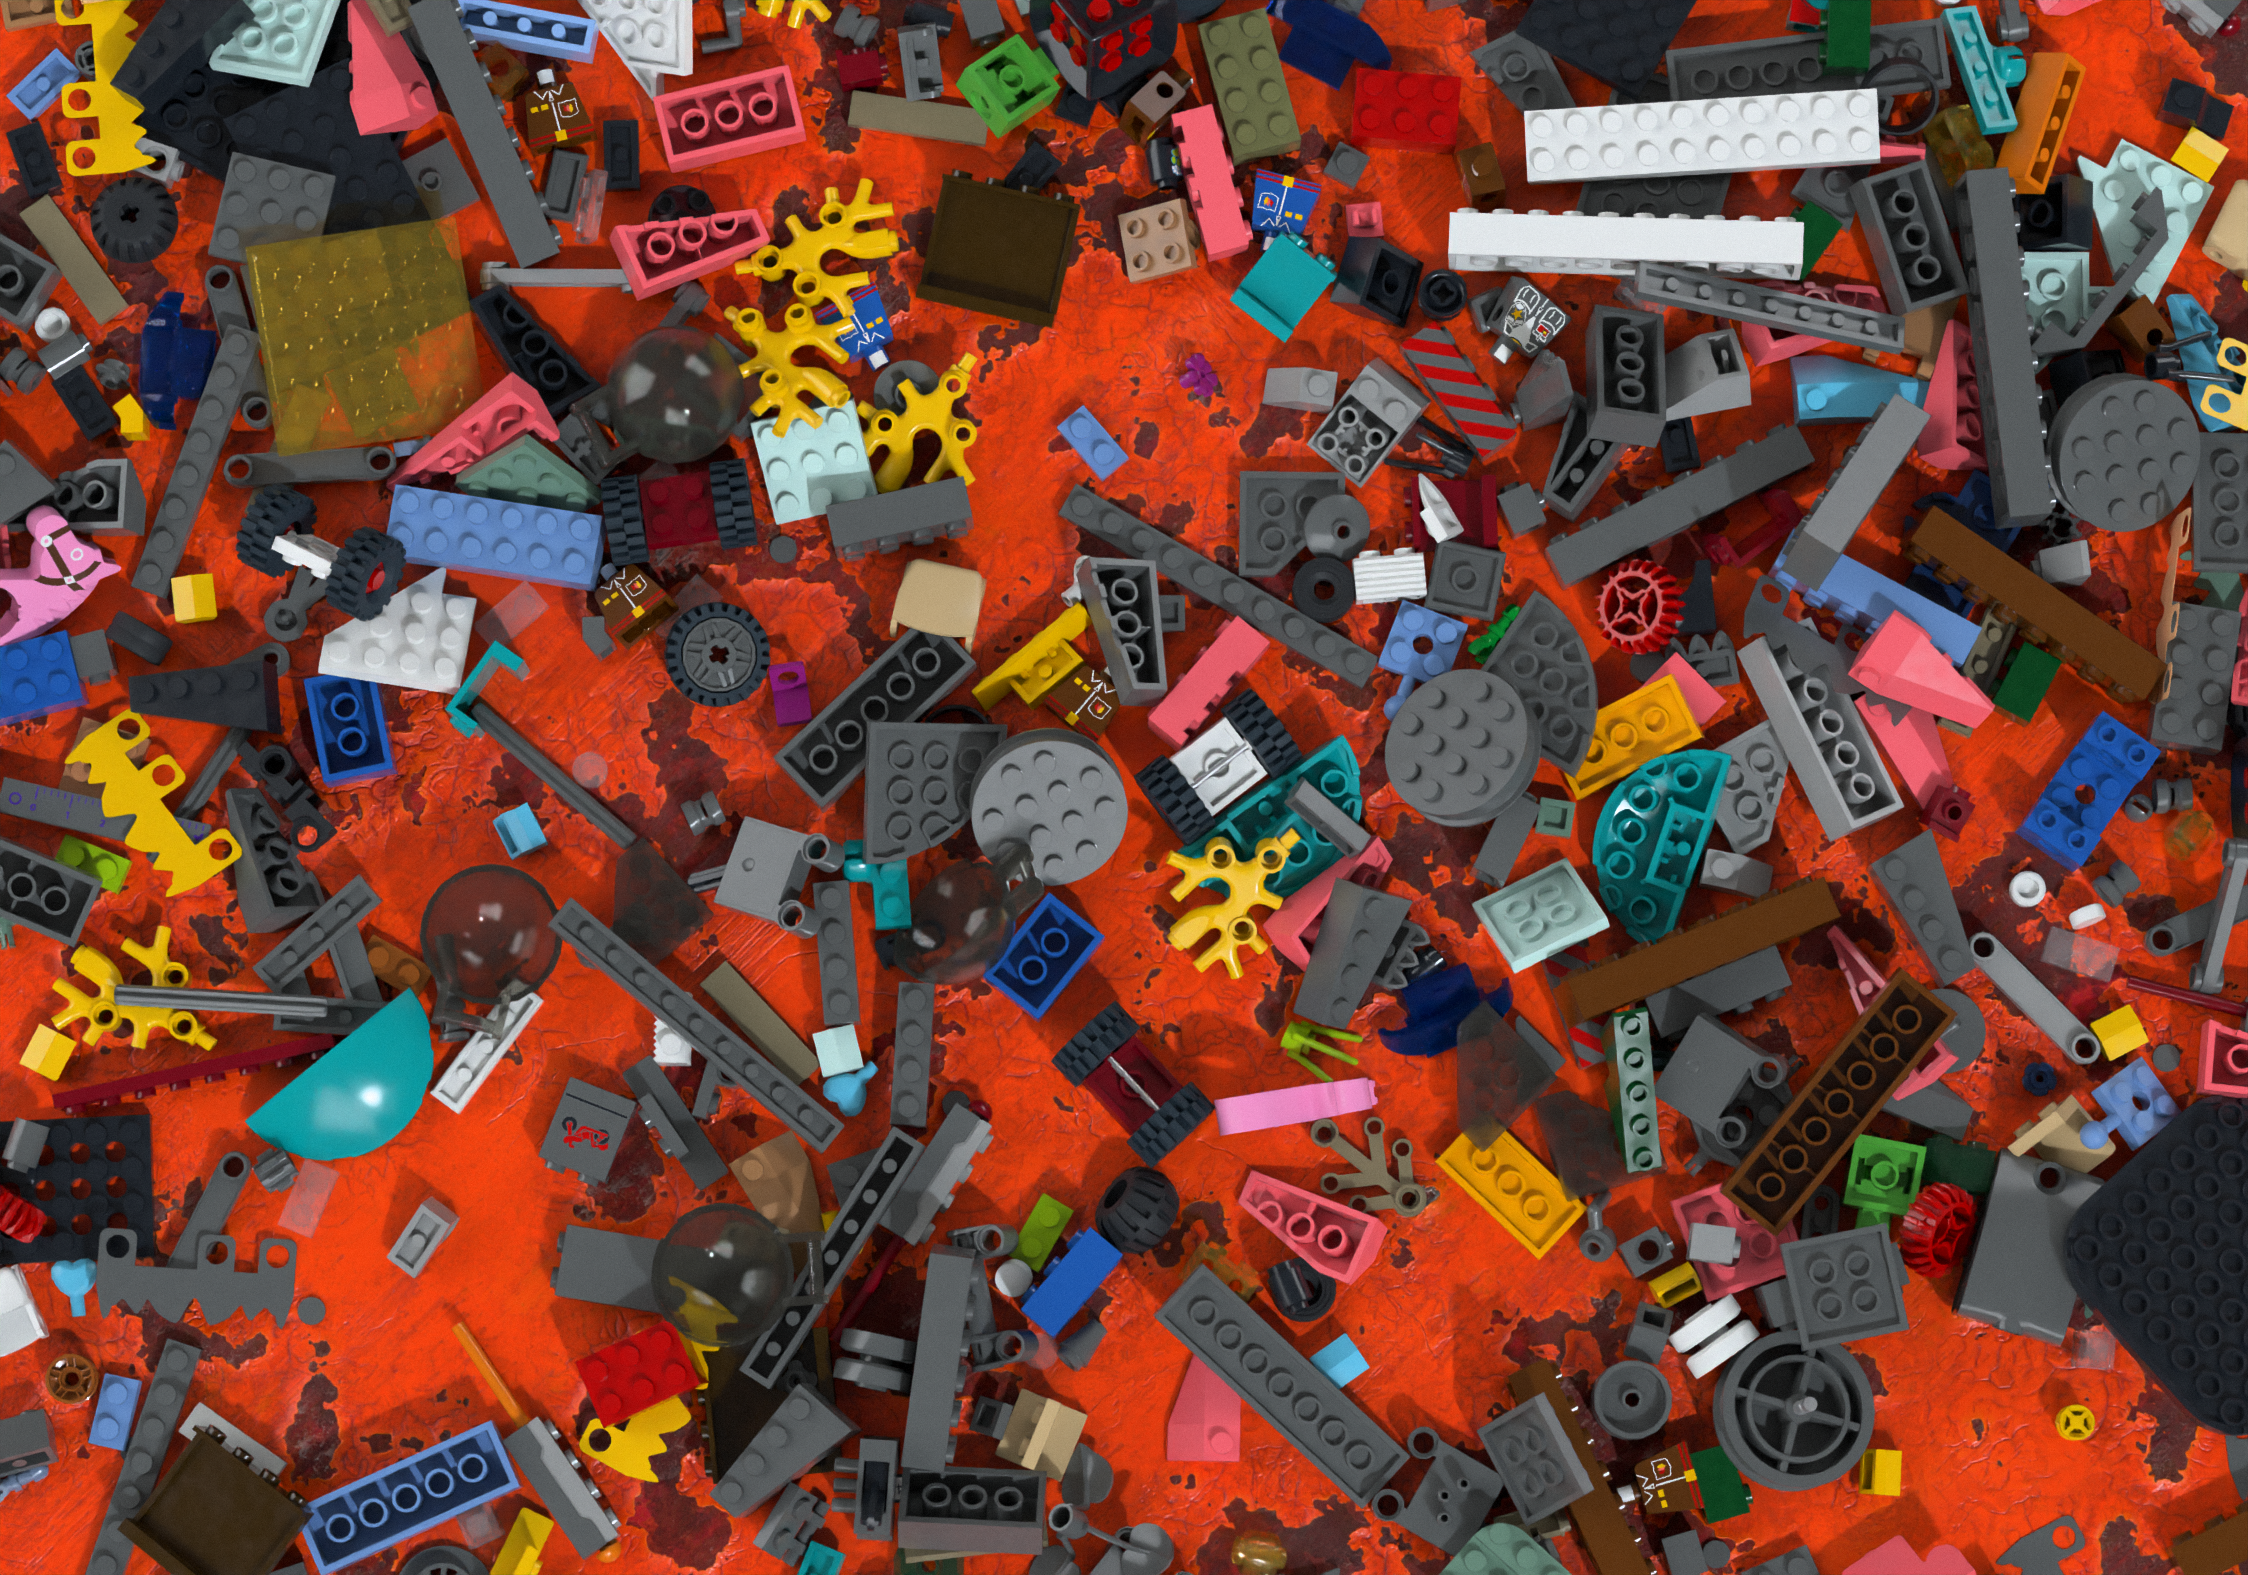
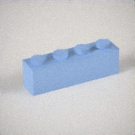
M458 0L465 16L459 19L463 31L471 29L476 43L593 64L599 35L596 20L489 0Z

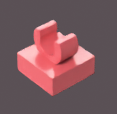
M1380 202L1345 205L1348 239L1349 236L1383 239L1384 232Z

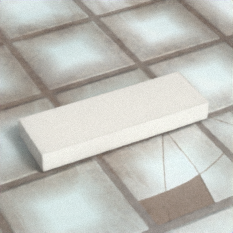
M201 1402L196 1405L178 1431L192 1440L197 1434L192 1430L195 1425L208 1427L211 1424L227 1435L225 1442L235 1449L239 1446L254 1457L252 1464L261 1471L267 1468L279 1477L288 1464Z

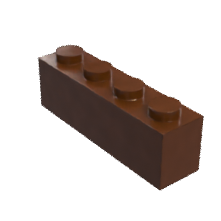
M2248 1500L2235 1506L2237 1513L2227 1518L2219 1514L2203 1522L2205 1529L2195 1534H2192L2191 1530H2187L2171 1538L2173 1545L2165 1548L2178 1575H2217L2248 1559Z

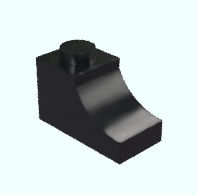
M2172 78L2165 87L2155 120L2188 131L2193 126L2212 139L2222 141L2234 106L2212 97L2205 91L2206 88Z
M1698 560L1693 564L1690 586L1678 597V600L1684 601L1686 604L1684 607L1679 608L1678 614H1681L1685 619L1676 621L1675 626L1679 633L1671 634V638L1694 636L1695 634L1711 635L1715 632L1716 619L1710 560Z

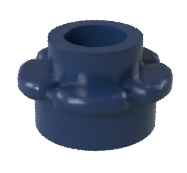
M2033 1062L2024 1069L2025 1074L2022 1077V1085L2026 1091L2032 1092L2034 1096L2042 1097L2047 1095L2049 1090L2055 1088L2057 1077L2053 1074L2054 1069L2050 1064L2046 1062H2041L2040 1064ZM2038 1075L2042 1076V1082L2036 1080Z

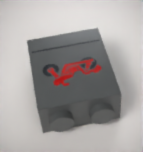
M570 1077L538 1155L541 1159L546 1160L544 1167L564 1174L566 1168L579 1173L577 1180L597 1187L599 1181L607 1184L610 1178L608 1173L629 1121L631 1117L634 1118L639 1105L632 1100Z

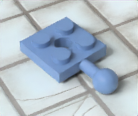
M1402 600L1377 664L1380 668L1403 676L1396 696L1390 697L1384 705V714L1389 721H1393L1402 704L1411 695L1416 682L1424 684L1438 675L1451 671L1468 624ZM1418 637H1426L1431 641L1433 649L1427 654H1419L1413 648V641Z
M2141 1056L2091 1092L2107 1117L2100 1122L2090 1121L2084 1124L2080 1130V1140L2089 1149H2099L2107 1143L2108 1133L2116 1128L2133 1151L2159 1133L2181 1111ZM2132 1097L2140 1101L2142 1111L2135 1107Z

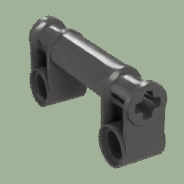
M987 1224L946 1232L947 1238L951 1239L952 1246L976 1249L975 1259L982 1260L977 1286L971 1285L970 1294L977 1295L975 1313L972 1321H966L965 1328L972 1330L970 1344L975 1363L972 1367V1372L976 1373L1002 1368L1004 1365L1032 1359L1039 1349V1341L1033 1331L1029 1329L997 1331L984 1266V1260L1005 1256L1014 1252L1019 1243L1016 1229L1009 1224ZM996 1231L1001 1237V1243L998 1248L993 1242V1236ZM1016 1337L1021 1342V1350L1018 1354L1013 1347Z

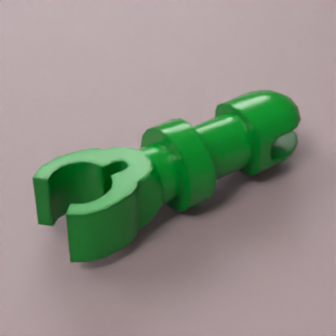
M1515 604L1508 605L1502 611V617L1496 624L1491 623L1487 627L1488 633L1475 639L1470 644L1468 652L1478 655L1475 657V661L1485 664L1497 643L1500 642L1522 608Z

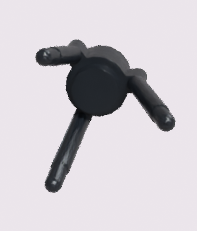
M2210 331L2169 344H2157L2156 352H2149L2144 359V372L2150 380H2168L2180 383H2187L2186 379L2229 383L2236 381V378L2230 375L2181 370L2180 358L2171 352L2172 350L2210 338L2212 336Z
M1421 415L1417 421L1448 444L1446 446L1420 432L1416 434V438L1443 452L1439 463L1445 465V467L1389 458L1384 459L1385 465L1442 475L1452 480L1455 474L1461 477L1465 476L1475 452L1467 449V444L1456 440Z

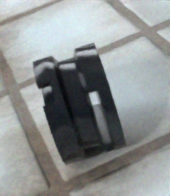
M1444 269L1432 271L1421 282L1417 297L1419 308L1425 316L1433 321L1446 322L1453 320L1464 309L1468 295L1466 283L1454 271L1451 272Z

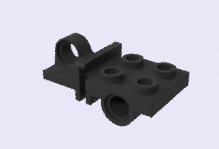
M247 741L236 750L243 757L239 764L258 783L264 778L268 782L264 789L283 807L288 802L291 804L284 814L293 822L290 839L297 849L306 853L314 852L338 832L314 808L321 799L300 779V765L287 750L281 746L271 745L258 753ZM278 763L284 766L283 770L279 773L274 769ZM311 826L317 831L315 842L308 846L300 844L298 841L299 831L303 827Z

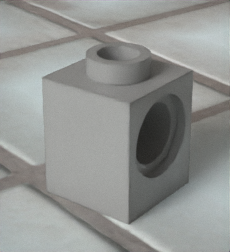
M143 137L135 144V148L140 150L142 155L151 156L154 159L164 157L166 158V164L159 171L150 170V164L130 170L128 172L131 176L149 179L168 189L172 188L174 181L178 182L181 179L185 162L178 158L180 153L178 149Z
M1693 1222L1690 1224L1686 1260L1730 1265L1733 1258H1739L1741 1237L1735 1236L1736 1228Z

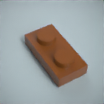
M373 934L365 949L375 977L402 992L411 987L416 996L420 998L434 974V968Z

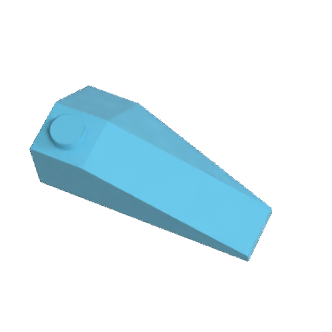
M2170 294L2166 301L2177 341L2206 331L2212 332L2210 338L2179 348L2184 370L2230 375L2236 378L2234 383L2186 379L2192 404L2199 414L2200 423L2209 432L2213 433L2231 432L2238 429L2239 427L2204 413L2201 410L2200 404L2206 387L2211 384L2241 395L2247 377L2218 364L2217 355L2222 340L2216 334L2218 326L2191 294ZM2235 346L2227 348L2225 351L2226 360L2235 366L2242 365L2236 358L2240 354ZM2215 393L2209 397V405L2214 411L2224 413L2230 409V401L2225 395Z
M1827 355L1789 358L1794 423L1797 427L1874 422L1871 420V417L1880 403L1884 402L1888 405L1895 393L1923 410L1930 385L1928 381Z

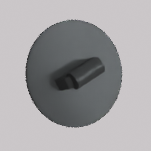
M1951 989L1930 990L1958 1013L1940 1036L1959 1058L1943 1074L1953 1073L1970 1065L1980 1054L1986 1035L1985 1021L1978 1006L1961 992Z

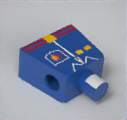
M1257 169L1251 230L1264 234L1259 250L1261 253L1264 254L1282 230L1288 235L1291 231H1294L1302 236L1320 197L1322 185Z
M871 282L870 285H866L847 296L855 309V313L850 316L855 329L838 336L835 342L849 353L848 361L850 363L865 357L872 371L877 372L891 363L883 347L891 343L894 337L874 282ZM835 303L815 313L819 325H829L844 319Z

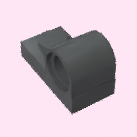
M707 1061L692 1112L693 1117L708 1121L710 1114L716 1115L721 1100V1094L716 1093L718 1086L732 1090L741 1088L735 1082L724 1079L722 1072L709 1061Z

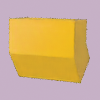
M2192 126L2171 160L2208 183L2229 149Z
M128 394L112 406L121 418V433L128 441L150 440V419L131 394Z
M212 573L171 578L176 622L188 624L200 621H213L217 617Z
M2130 1004L2090 1024V1032L2099 1041L2103 1057L2109 1061L2149 1042L2142 1024Z
M39 1024L19 1063L57 1082L77 1042Z
M1689 1262L1647 1283L1656 1302H1659L1664 1309L1703 1289L1697 1273Z
M1866 1449L1860 1458L1859 1494L1900 1496L1902 1451Z

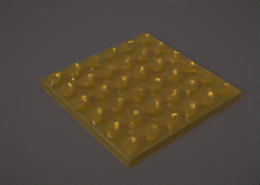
M455 217L245 247L278 457L440 433L483 397Z

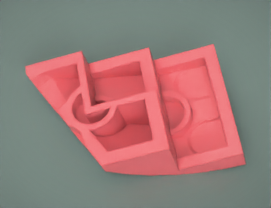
M1677 652L1641 687L1643 688L1669 674H1674L1700 728L1727 702Z

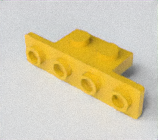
M1080 602L1062 612L1056 621L1044 631L1038 632L1032 641L1017 653L1009 656L1003 665L991 675L984 677L972 690L973 695L985 711L989 710L1011 690H1014L1034 710L1043 703V700L1086 665L1083 659L1068 644L1092 624L1091 617Z
M522 1508L489 1575H537L543 1564L537 1558L554 1522L528 1508Z

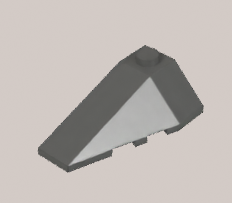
M1549 349L1541 350L1516 391L1514 403L1510 404V411L1516 424L1520 423L1522 432L1564 421L1574 394L1563 359L1559 356L1555 357V354L1553 352L1550 353Z
M97 459L76 471L61 473L54 480L63 490L36 506L45 505L56 509L67 521L73 535L144 536L147 501L130 459ZM30 511L7 523L8 533H30L26 526V519Z
M229 788L226 791L230 833L242 848L241 857L234 861L238 902L248 933H278L304 923L325 904L317 878L312 871L306 872L297 858V855L300 854L299 850L293 844L289 845L280 832L281 823L258 788Z
M1937 1079L1934 1083L1899 1101L1891 1096L1880 1112L1962 1142L1974 1108Z

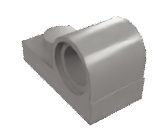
M429 1197L420 1205L386 1258L413 1278H416L422 1272L437 1247L451 1234L460 1217L434 1197Z

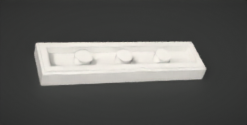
M515 979L430 1091V1094L454 1112L460 1114L544 1003V1000Z

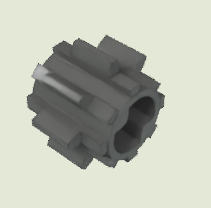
M2066 509L2059 515L2052 510L2048 520L2042 521L2037 525L2041 531H2044V535L2039 539V542L2047 541L2051 544L2050 547L2072 543V539H2079L2082 536V533L2076 529V525L2081 519H2072L2068 516L2069 511ZM2056 523H2061L2066 527L2067 531L2063 534V537H2058L2054 534L2053 528L2056 526Z
M280 1147L276 1151L269 1148L256 1157L259 1162L252 1166V1169L270 1194L275 1190L282 1193L295 1184L293 1178L299 1175V1172L283 1148Z

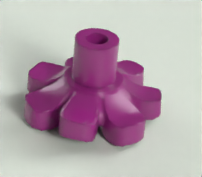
M1193 354L1185 360L1188 372L1179 377V383L1184 389L1194 386V392L1199 396L1202 394L1204 397L1211 396L1213 394V387L1218 385L1217 375L1210 373L1212 367L1205 360L1203 354Z

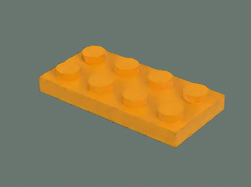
M1669 674L1598 710L1596 729L1584 763L1575 778L1564 772L1577 800H1581L1633 774L1641 765L1664 754H1672L1704 738L1675 675Z
M1484 1110L1435 1161L1451 1179L1537 1260H1540L1587 1210V1207Z

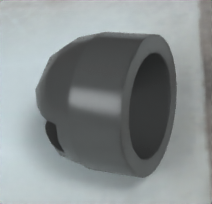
M2143 794L2131 796L2124 805L2126 817L2134 823L2145 822L2152 816L2154 811L2153 802L2148 796ZM2134 800L2148 809L2147 814L2132 805Z

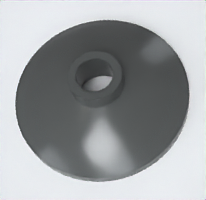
M902 360L895 362L882 371L875 383L873 394L875 407L877 410L883 408L890 409L897 416L902 415L907 408V403L902 398L901 391L897 385L909 378L920 394L927 395L937 388L939 377L929 366L919 361ZM882 418L889 425L892 424L889 418Z
M1345 494L1328 495L1317 501L1309 510L1304 522V540L1308 549L1315 557L1333 558L1343 563L1354 558L1364 548L1370 533V520L1364 506L1355 498ZM1345 525V533L1338 537L1337 531L1339 527Z

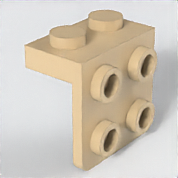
M2072 1094L2058 1105L2052 1101L2037 1114L2040 1119L2033 1123L2029 1119L2013 1132L2017 1138L2007 1147L2018 1157L2033 1147L2043 1160L2056 1162L2061 1166L2086 1174L2115 1151V1145L2109 1137L2107 1143L2099 1149H2089L2082 1144L2080 1130L2084 1124L2094 1120Z

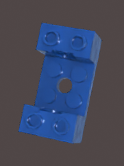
M2102 711L2092 720L2015 833L2073 873L2084 864L2102 838L2100 834L2132 788L2143 779L2162 751ZM2086 785L2092 789L2094 798L2090 804H2082L2076 799L2075 790L2078 786Z

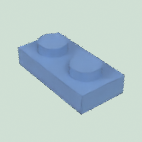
M55 48L6 97L33 123L61 96L62 87L68 83H75L82 74Z
M1084 405L1057 426V431L1102 482L1129 460L1126 453Z
M105 1373L88 1443L126 1451L143 1381Z

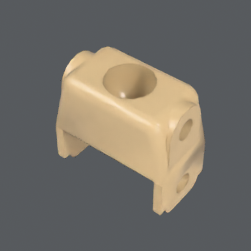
M2237 180L2202 247V252L2211 260L2221 264L2233 274L2248 281V181Z
M915 559L912 562H907L892 614L890 637L896 638L901 623L930 634L966 637L965 651L967 654H971L987 579L982 578L981 574L974 570L925 559Z

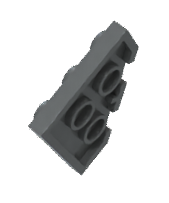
M1240 471L1239 577L1274 578L1307 546L1304 540L1303 528L1309 510L1317 501L1325 496L1345 494V472Z

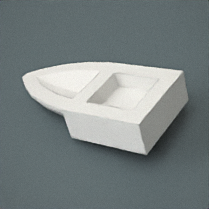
M1422 473L1418 474L1420 497L1425 508L1420 515L1425 521L1426 530L1435 538L1437 543L1454 538L1464 531L1463 527L1437 487Z

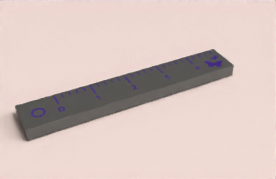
M4 777L0 792V813L122 842H125V838L137 818L135 814L105 817L102 810V799ZM173 816L194 845L211 835L212 825Z

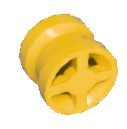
M2078 1404L2070 1405L2058 1412L2055 1426L2059 1435L2064 1439L2071 1441L2082 1440L2090 1436L2094 1430L2095 1419L2087 1407Z

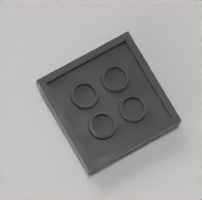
M232 152L208 255L312 279L336 183V176Z
M1886 1223L1779 1245L1802 1351L1909 1329Z
M1544 1392L1476 1430L1526 1527L1595 1490L1587 1471L1583 1468L1570 1439L1566 1436L1555 1415V1410Z

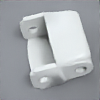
M18 1264L0 1269V1357H3L28 1346L39 1338L49 1337L48 1328L40 1307L33 1297L25 1275Z

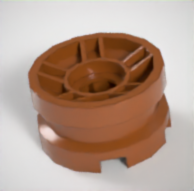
M64 1354L56 1358L49 1365L45 1375L46 1387L50 1395L57 1401L65 1404H82L90 1400L96 1393L97 1386L100 1383L96 1365L89 1358L76 1354ZM70 1372L76 1373L79 1377L78 1383L74 1386L66 1384L69 1377L68 1373Z

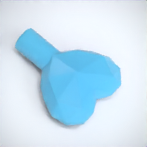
M869 1060L856 1074L843 1073L828 1078L823 1085V1095L829 1101L838 1103L839 1110L845 1116H856L862 1111L866 1101L867 1092L865 1084L879 1069Z
M89 1258L79 1259L75 1263L66 1260L57 1261L51 1269V1278L58 1289L70 1297L72 1317L85 1316L84 1295L93 1287L96 1281V1262Z

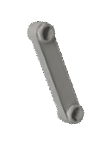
M483 262L482 269L480 270L482 292H486L500 284L507 292H509V286L621 287L622 293L634 294L622 266L621 269L510 268V264L506 262Z
M1980 932L1969 938L1968 944L1975 966L2072 1062L2078 1065H2088L2097 1059L2101 1049L2097 1038L1993 935ZM1976 940H1984L1989 944L1990 954L1988 957H1980L1975 953L1974 942ZM2078 1040H2085L2090 1044L2092 1052L2089 1058H2082L2076 1053L2075 1045Z

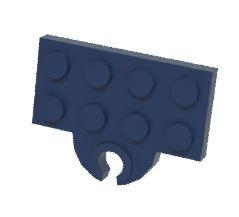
M1977 469L1973 470L1957 497L1945 492H1932L1918 499L1912 505L1916 511L1935 505L2005 554L2022 528H1995L1989 476ZM1908 515L1904 517L1903 536L1914 521L1913 517ZM1924 563L1920 566L1915 565L1903 586L1966 619L1974 604L1960 595L1962 589L1953 583L1947 586L1931 575L1934 570Z

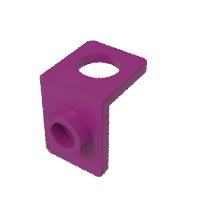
M803 661L769 666L778 727L810 723L812 721V713ZM788 671L798 674L792 680H781L778 678L781 673Z

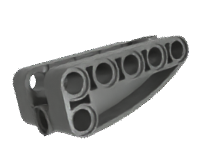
M2001 1147L1975 1227L1977 1232L1972 1237V1244L1969 1247L1951 1314L1982 1324H1989L1993 1328L2008 1333L2024 1336L2049 1345L2060 1346L2065 1337L2077 1296L2068 1278L2064 1263L2063 1247L2065 1233L2076 1210L2104 1184V1179L2061 1166L2056 1162H2048L2029 1155L2022 1154L2018 1157L2009 1149ZM2045 1168L2053 1170L2056 1174V1183L2052 1188H2046L2040 1182V1173Z

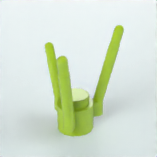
M1292 1020L1280 1045L1288 1049L1286 1056L1297 1060L1318 1078L1328 1083L1333 1082V1079L1303 1056L1301 1052L1308 1055L1311 1048H1314L1352 1065H1357L1358 1060L1316 1041V1035L1312 1033L1361 1043L1363 1038L1359 1035L1312 1025L1302 1020L1301 1024Z

